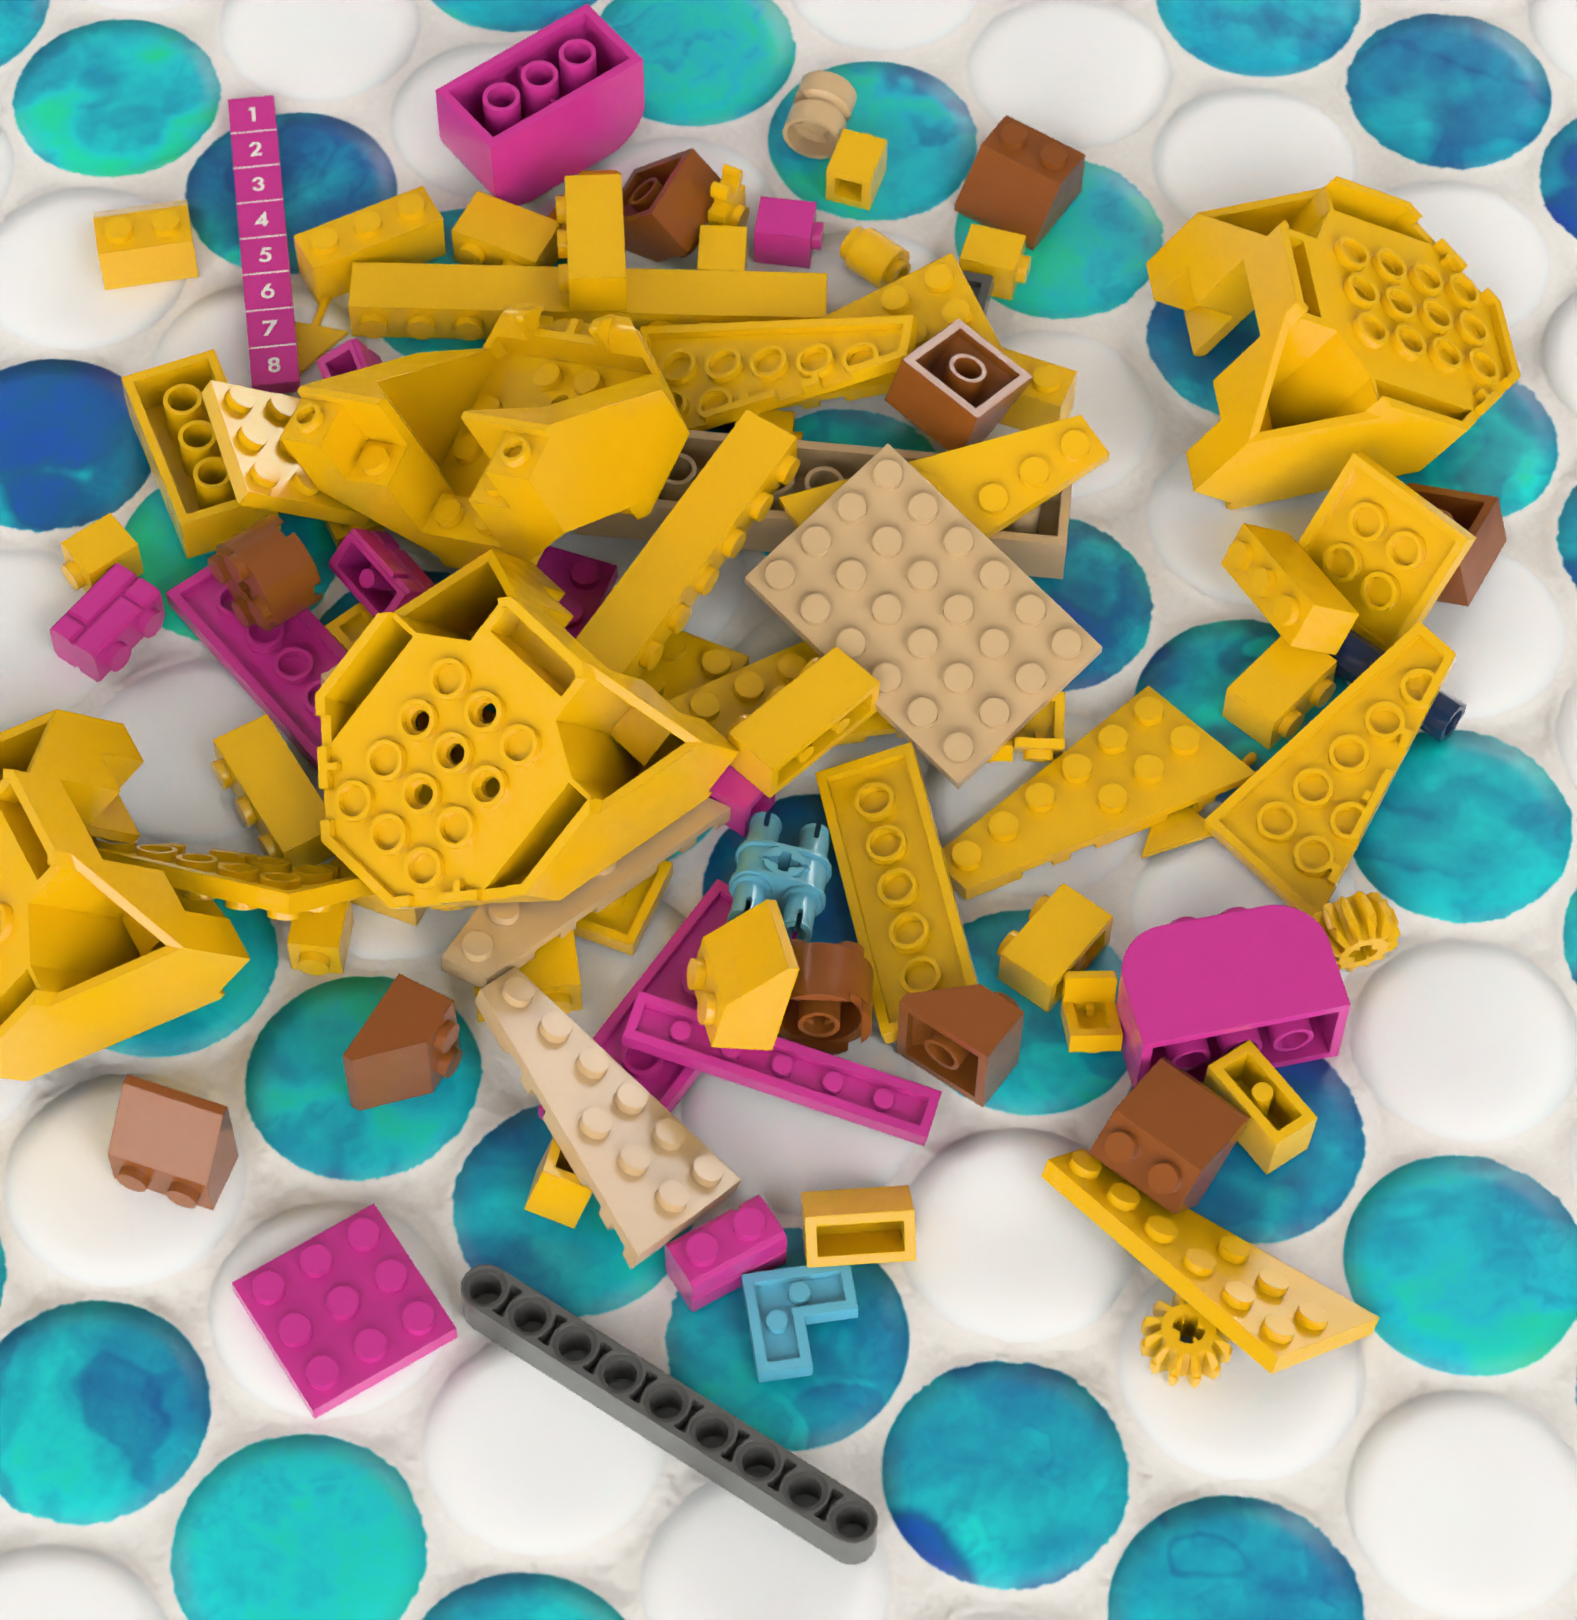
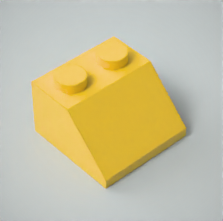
M187 199L94 212L93 223L105 290L199 277Z
M766 899L704 936L697 958H691L689 961L687 985L690 990L695 992L698 1002V1021L700 1025H705L711 1047L773 1050L799 972V966L777 900Z

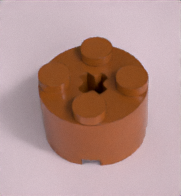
M273 514L263 517L216 546L215 554L208 558V565L212 574L221 584L226 583L235 599L231 606L240 623L246 628L256 624L265 631L275 629L323 598V593L314 592V586L321 583V579L308 550L295 532L285 536L277 528L284 521Z
M790 939L799 966V972L778 1034L789 1041L831 1055L848 1051V1043L861 1037V1043L868 1039L872 1031L874 971L870 962L864 957V948L852 941L833 944L825 942L807 943L800 939Z

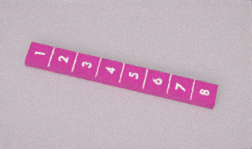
M274 95L228 99L252 388L281 394L297 392L301 382Z

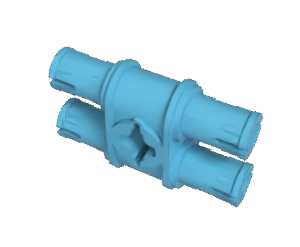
M766 811L757 812L749 821L747 840L741 843L736 850L735 861L737 867L729 880V892L733 902L731 911L728 914L727 923L766 899L777 900L789 939L792 938L793 932H797V939L810 943L813 936L814 919L822 913L826 905L824 890L832 875V866L827 859L829 846L832 842L830 831L821 824L819 837L814 838L816 823H810L801 828L798 847L778 843L779 835L782 831L780 818L771 813L769 825L764 826Z

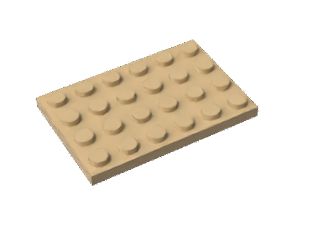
M889 444L885 445L744 577L745 584L819 656L823 657L837 646L880 682L879 696L875 702L877 712L908 742H912L913 746L957 789L963 786L1004 744L1011 740L1102 652V646Z

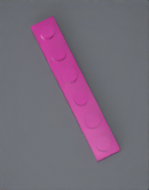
M640 990L638 991L621 1041L623 1046L922 1146L927 1141L942 1091L780 1037L776 1038L772 1051L711 1047L705 1025L699 1024L696 1009Z

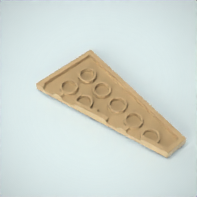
M708 797V799L560 901L487 903L478 906L441 956V970L479 988H483L515 966L518 969L535 958V951L556 936L563 938L571 930H575L578 920L591 911L599 913L656 873L657 865L677 851L683 854L696 845L697 837L712 826L718 829L730 821L731 808Z
M516 966L480 989L474 1002L503 1052L512 1054L523 1073L520 1078L522 1085L528 1095H536L544 1108L545 1114L542 1119L581 1185L590 1187L601 1205L598 1214L608 1230L615 1229L625 1246L622 1255L631 1269L735 1193L742 1180Z

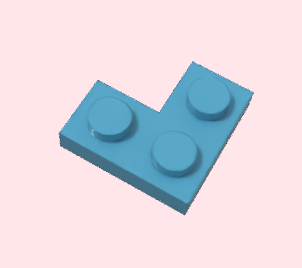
M807 1265L741 1274V1284L758 1383L813 1375V1363L806 1325L858 1318V1303L851 1265L807 1268Z

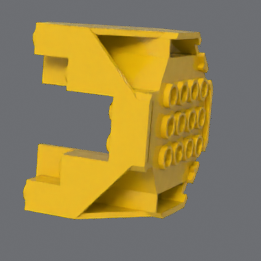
M1336 176L1324 188L1197 212L1146 262L1153 300L1184 310L1193 355L1198 357L1205 356L1253 310H1255L1260 337L1213 380L1221 420L1186 452L1194 492L1223 500L1227 509L1235 510L1327 491L1332 488L1348 460L1355 452H1363L1394 476L1419 472L1469 430L1480 416L1521 377L1501 301L1488 287L1481 292L1462 272L1468 265L1443 238L1436 243L1417 223L1422 215L1409 201Z
M521 302L507 308L500 315L482 348L419 352L301 385L297 391L301 399L282 432L280 440L319 491L434 553L445 567L461 569L490 549L530 561L536 566L544 549L566 532L617 512L634 515L637 521L651 513L690 432L679 413L674 397L654 359V354L641 331L635 329L630 317L608 314L593 320L591 324L584 323L582 319L572 318L571 321L560 319L553 323V317L540 315L545 309V305Z
M490 549L396 611L377 613L315 694L316 716L321 717L322 746L317 747L319 789L324 790L325 820H320L321 842L389 908L398 910L430 907L432 910L453 911L469 909L487 903L560 901L708 799L712 793L710 791L711 787L738 755L739 751L704 719L679 713L644 680L606 668L564 629L574 617L559 603L565 592L532 562L494 549ZM488 704H493L496 708V717L492 722L486 723L482 717L483 709ZM425 711L429 716V724L425 730L419 731L416 727V718ZM460 744L464 748V758L460 763L454 764L450 757L451 750ZM496 778L500 783V790L496 796L490 798L486 793V784L490 779ZM429 785L433 791V796L428 804L423 805L419 800V792L424 786Z
M56 709L0 732V1078L29 1081L220 1000L225 995L223 987L251 959L230 919L185 911L163 870L103 860L90 836L125 843H132L141 836L119 796L121 792L120 787L144 763L123 723Z

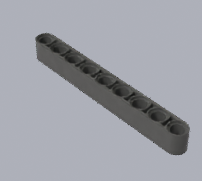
M481 1264L471 1268L464 1275L461 1281L463 1312L467 1323L473 1329L835 1560L846 1565H857L865 1562L873 1555L877 1542L878 1515L874 1506L865 1498L501 1268ZM484 1293H493L499 1296L498 1299L489 1304H481L474 1300ZM528 1321H537L544 1325L535 1332H525L519 1329L523 1323ZM580 1349L589 1354L579 1361H571L563 1357L568 1351ZM617 1378H627L634 1382L631 1387L624 1390H616L608 1385ZM661 1407H673L680 1412L670 1419H662L653 1414ZM709 1435L719 1436L726 1441L717 1448H707L699 1443L701 1439ZM753 1465H764L771 1469L772 1472L768 1476L755 1478L748 1475L745 1470ZM809 1494L818 1499L819 1502L814 1506L805 1508L795 1505L791 1500L797 1495ZM852 1523L860 1525L866 1532L859 1537L852 1538L842 1535L838 1529L845 1524Z

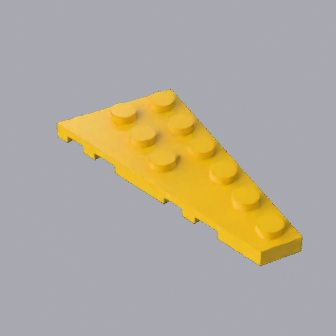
M1083 1148L1048 1159L1041 1174L1044 1180L1270 1374L1373 1333L1380 1318L1379 1316L1191 1209L1176 1215L1172 1214L1089 1154V1151Z

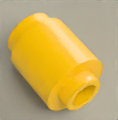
M857 226L847 234L841 244L839 256L845 260L846 267L879 289L910 273L909 252L874 228L865 229L862 226Z

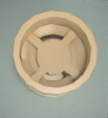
M813 71L802 77L782 131L783 138L791 149L800 155L812 159L832 157L843 128H847L846 122L849 121L857 100L856 90L851 83L842 76L830 71Z

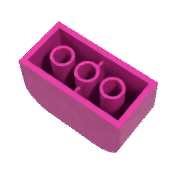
M585 4L436 89L440 139L494 197L517 206L523 205L563 183L565 176L576 175L609 156L631 137L639 125L644 112L643 59L588 4Z
M1266 905L1250 909L1233 907L1218 915L1198 919L1190 916L1181 917L1169 924L1151 928L1137 936L1127 948L1123 958L1116 1010L1123 1032L1121 1051L1132 1087L1134 1088L1162 1057H1166L1202 1083L1205 1080L1210 1064L1248 1040H1251L1274 1068L1338 1056L1351 1004L1330 941L1321 925L1310 915L1296 908L1284 905Z

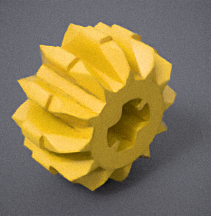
M1357 891L1349 897L1340 896V899L1334 903H1325L1323 911L1317 912L1312 916L1326 932L1339 970L1344 968L1346 972H1351L1359 966L1368 968L1369 963L1375 960H1383L1386 957V952L1392 951L1398 946L1397 939L1401 935L1397 926L1399 921L1394 909L1390 908L1387 899H1382L1379 892H1370L1365 895L1362 891Z
M1178 1294L1173 1296L1172 1306L1158 1300L1153 1306V1316H1146L1141 1326V1333H1143L1145 1338L1141 1340L1140 1352L1142 1356L1152 1357L1149 1365L1152 1375L1167 1370L1169 1371L1168 1382L1171 1387L1182 1376L1187 1377L1188 1382L1194 1389L1200 1385L1201 1374L1215 1380L1220 1375V1363L1230 1361L1233 1348L1228 1342L1231 1339L1189 1303H1186ZM1182 1336L1191 1338L1192 1343L1182 1342Z

